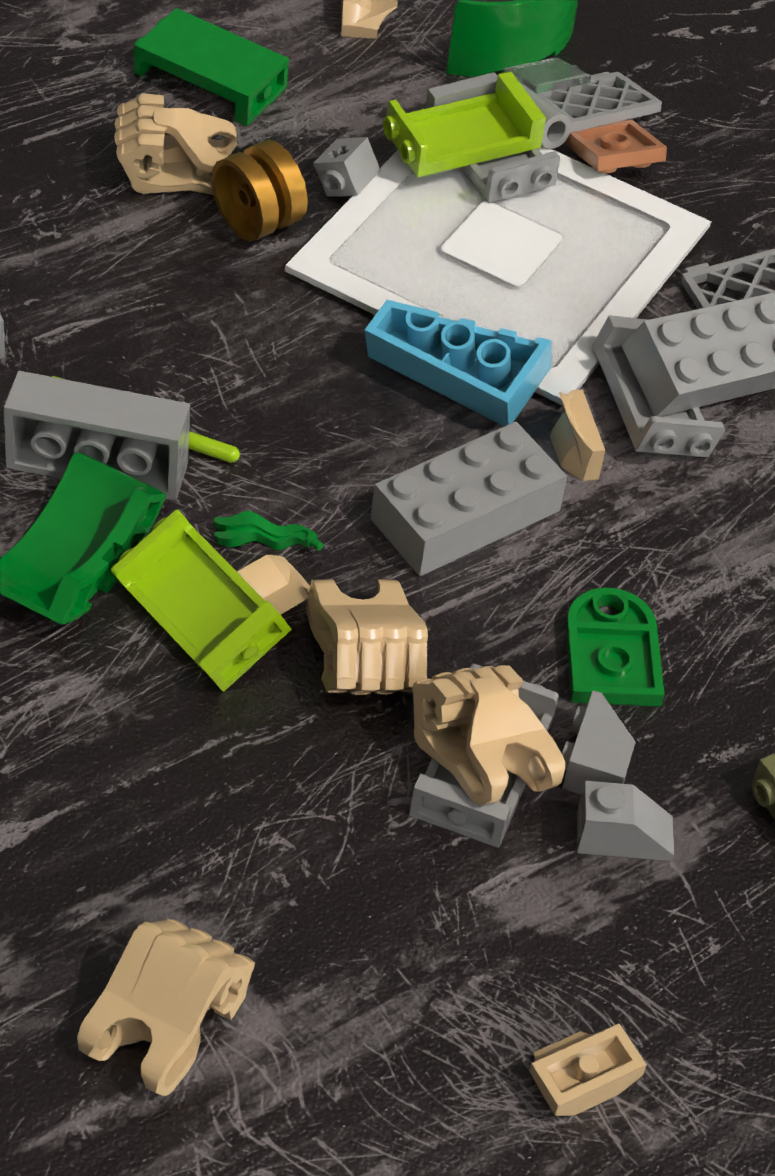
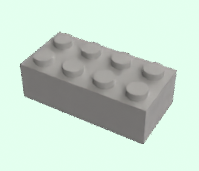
M774 292L646 320L626 339L621 346L654 416H664L775 388Z
M23 371L17 372L4 405L6 468L62 479L72 455L83 453L166 493L165 499L177 500L188 465L190 403Z
M515 421L376 483L370 519L419 576H422L559 512L567 475Z

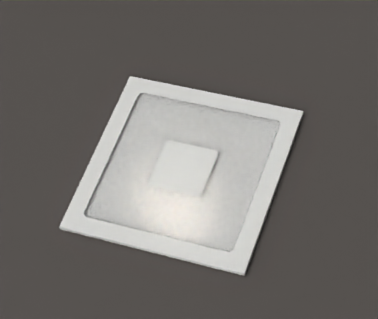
M541 145V148H538L542 154L554 151ZM397 150L358 196H352L285 265V272L374 315L377 314L386 300H391L436 311L439 313V317L459 321L460 318L476 321V326L498 332L500 328L516 331L518 337L536 341L537 337L552 340V368L535 390V393L563 406L559 392L568 394L571 390H579L600 364L592 344L608 316L637 318L709 229L711 221L610 175L598 172L594 168L559 152L557 154L560 156L555 185L488 203L461 167L417 178L408 163L405 164L402 161L400 152Z

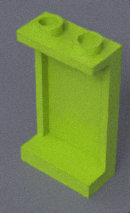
M506 72L498 74L495 93L409 113L404 112L396 99L388 101L386 117L383 118L382 125L387 139L393 141L400 152L402 161L405 164L408 163L418 178L541 148L546 117L514 74Z
M175 510L168 517L158 521L153 527L152 532L135 547L125 551L119 558L118 563L111 568V572L128 592L223 692L292 630L268 600L265 601L195 530L179 510Z

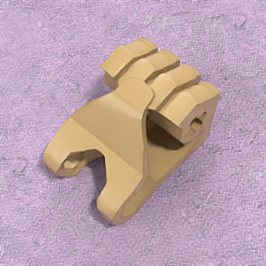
M142 93L139 97L118 106V117L115 119L116 132L114 135L117 146L116 153L119 162H121L130 179L132 188L136 192L146 194L190 190L214 195L210 173H212L216 161L229 156L237 145L236 127L233 123L211 115L201 114L189 108H164L163 95ZM215 135L226 137L224 140L211 139Z
M333 579L311 581L309 589L310 598L307 599L306 604L307 616L312 633L324 652V671L321 679L327 692L344 693L349 690L354 695L370 694V692L381 695L392 694L398 691L413 692L414 682L427 679V626L424 620L409 605L399 581L395 579H377L378 589L373 598L364 600L351 598L342 593Z
M484 666L474 670L472 668H463L452 673H440L432 676V679H423L413 683L414 736L416 743L429 756L449 770L472 802L480 806L499 801L508 785L509 776L507 771L518 775L530 789L539 792L561 784L565 772V760L553 738L531 708L519 698L518 689L524 681L511 666Z
M173 919L140 924L126 946L105 990L81 1024L77 1035L79 1051L98 1061H104L120 1046L144 1040L151 1043V1046L141 1063L143 1082L145 1087L154 1093L162 1096L169 1095L196 1060L201 1041L200 1024L207 1010L211 1007L218 1015L232 1020L246 997L255 962L244 955L235 954L234 948L228 943L215 939L211 941L212 937L205 931L196 928L188 930V927L182 922Z

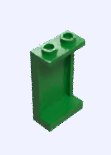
M175 8L164 19H160L151 31L136 41L133 47L132 56L134 58L135 74L143 76L150 68L155 66L235 103L234 121L246 127L287 89L289 58L178 8Z

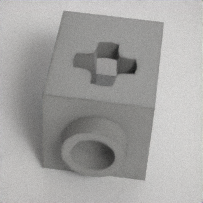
M368 137L336 139L313 163L327 197L358 196L381 171Z

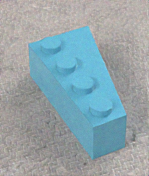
M391 300L385 301L365 328L368 357L502 426L514 422L552 368V340L537 337L536 341L518 337L516 331L500 328L498 332L476 326V321L464 318L454 321L439 317V313L436 311Z

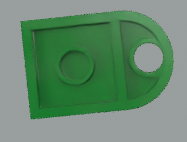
M616 588L592 589L577 597L570 606L565 626L571 703H589L592 691H597L603 694L609 704L661 707L665 694L656 618L650 607L636 595ZM611 606L620 613L608 615L603 613L599 607Z

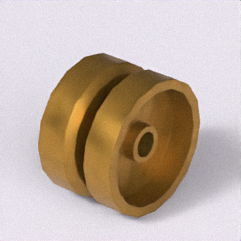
M269 139L246 148L243 153L238 152L216 161L212 169L211 180L214 198L222 217L230 229L240 238L249 242L255 241L273 233L276 228L287 227L303 219L307 212L308 203L305 181L297 163L280 143Z

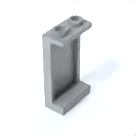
M493 72L430 88L427 93L426 108L495 93L497 75ZM534 149L461 168L485 200L491 203L555 185L560 156L556 151L542 154L539 149Z
M609 315L592 345L635 450L638 452L709 457L725 432L723 423L705 421L699 407L664 416H654L621 346L648 319Z
M471 664L470 666L472 670L483 667L477 664ZM524 681L518 689L519 698L531 708L548 732L553 722L559 695L539 684ZM432 758L425 775L420 773L414 786L409 816L499 848L526 783L518 775L507 771L509 776L508 785L499 801L480 806L472 802L454 775Z

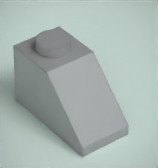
M585 781L577 810V853L673 861V817L632 784Z

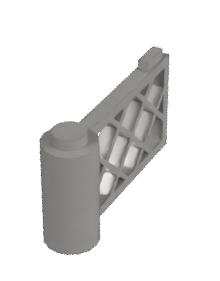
M603 72L590 75V78L534 91L521 84L546 117L541 145L548 149L561 146L567 140L570 133L661 112V100L620 72Z
M775 248L709 266L706 262L688 267L685 273L682 274L681 283L698 309L737 301L736 299L723 296L726 288L746 293L744 299L775 293V290L758 285L761 278L775 281V269L767 267L768 264L775 262ZM745 272L755 275L752 283L733 278L732 275ZM707 281L717 284L719 287L716 293L700 289L697 284Z

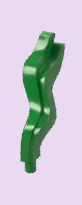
M243 511L231 517H215L213 520L214 527L221 530L214 533L215 542L224 547H237L252 541H258L274 550H283L292 545L301 544L308 549L312 546L319 551L324 546L318 540L317 533L299 524L279 526L252 511Z

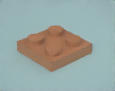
M632 119L570 133L564 142L579 157L601 173H612L617 168L628 166L646 168L651 163L666 161L667 146Z

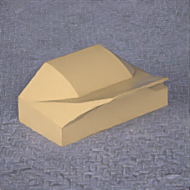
M341 0V36L377 39L381 22L390 12L397 8V0Z
M583 389L571 390L568 394H563L560 391L563 412L550 435L561 468L582 481L598 480L605 448Z
M265 555L237 571L280 614L310 598V585L283 556Z
M619 1023L597 1034L577 1032L533 1052L535 1062L531 1063L529 1071L554 1115L574 1116L619 1095L643 1076L647 1064Z

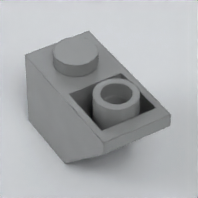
M592 691L587 708L578 706L570 732L578 735L576 742L566 741L562 752L565 760V770H567L562 789L581 795L585 781L624 784L636 743L603 694Z

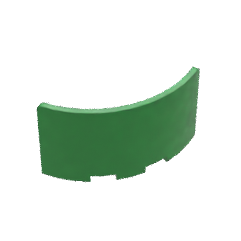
M458 0L455 5L446 73L477 77L493 73L494 71L509 69L518 74L539 67L540 60L549 55L555 57L570 40L578 0H515L504 2Z
M83 453L73 454L59 485L40 516L20 541L0 558V594L61 625L78 619L91 609V603L88 601L99 590L108 593L116 584L118 579L111 572V568L118 563L121 555L130 549L134 542L139 544L148 535L167 494Z

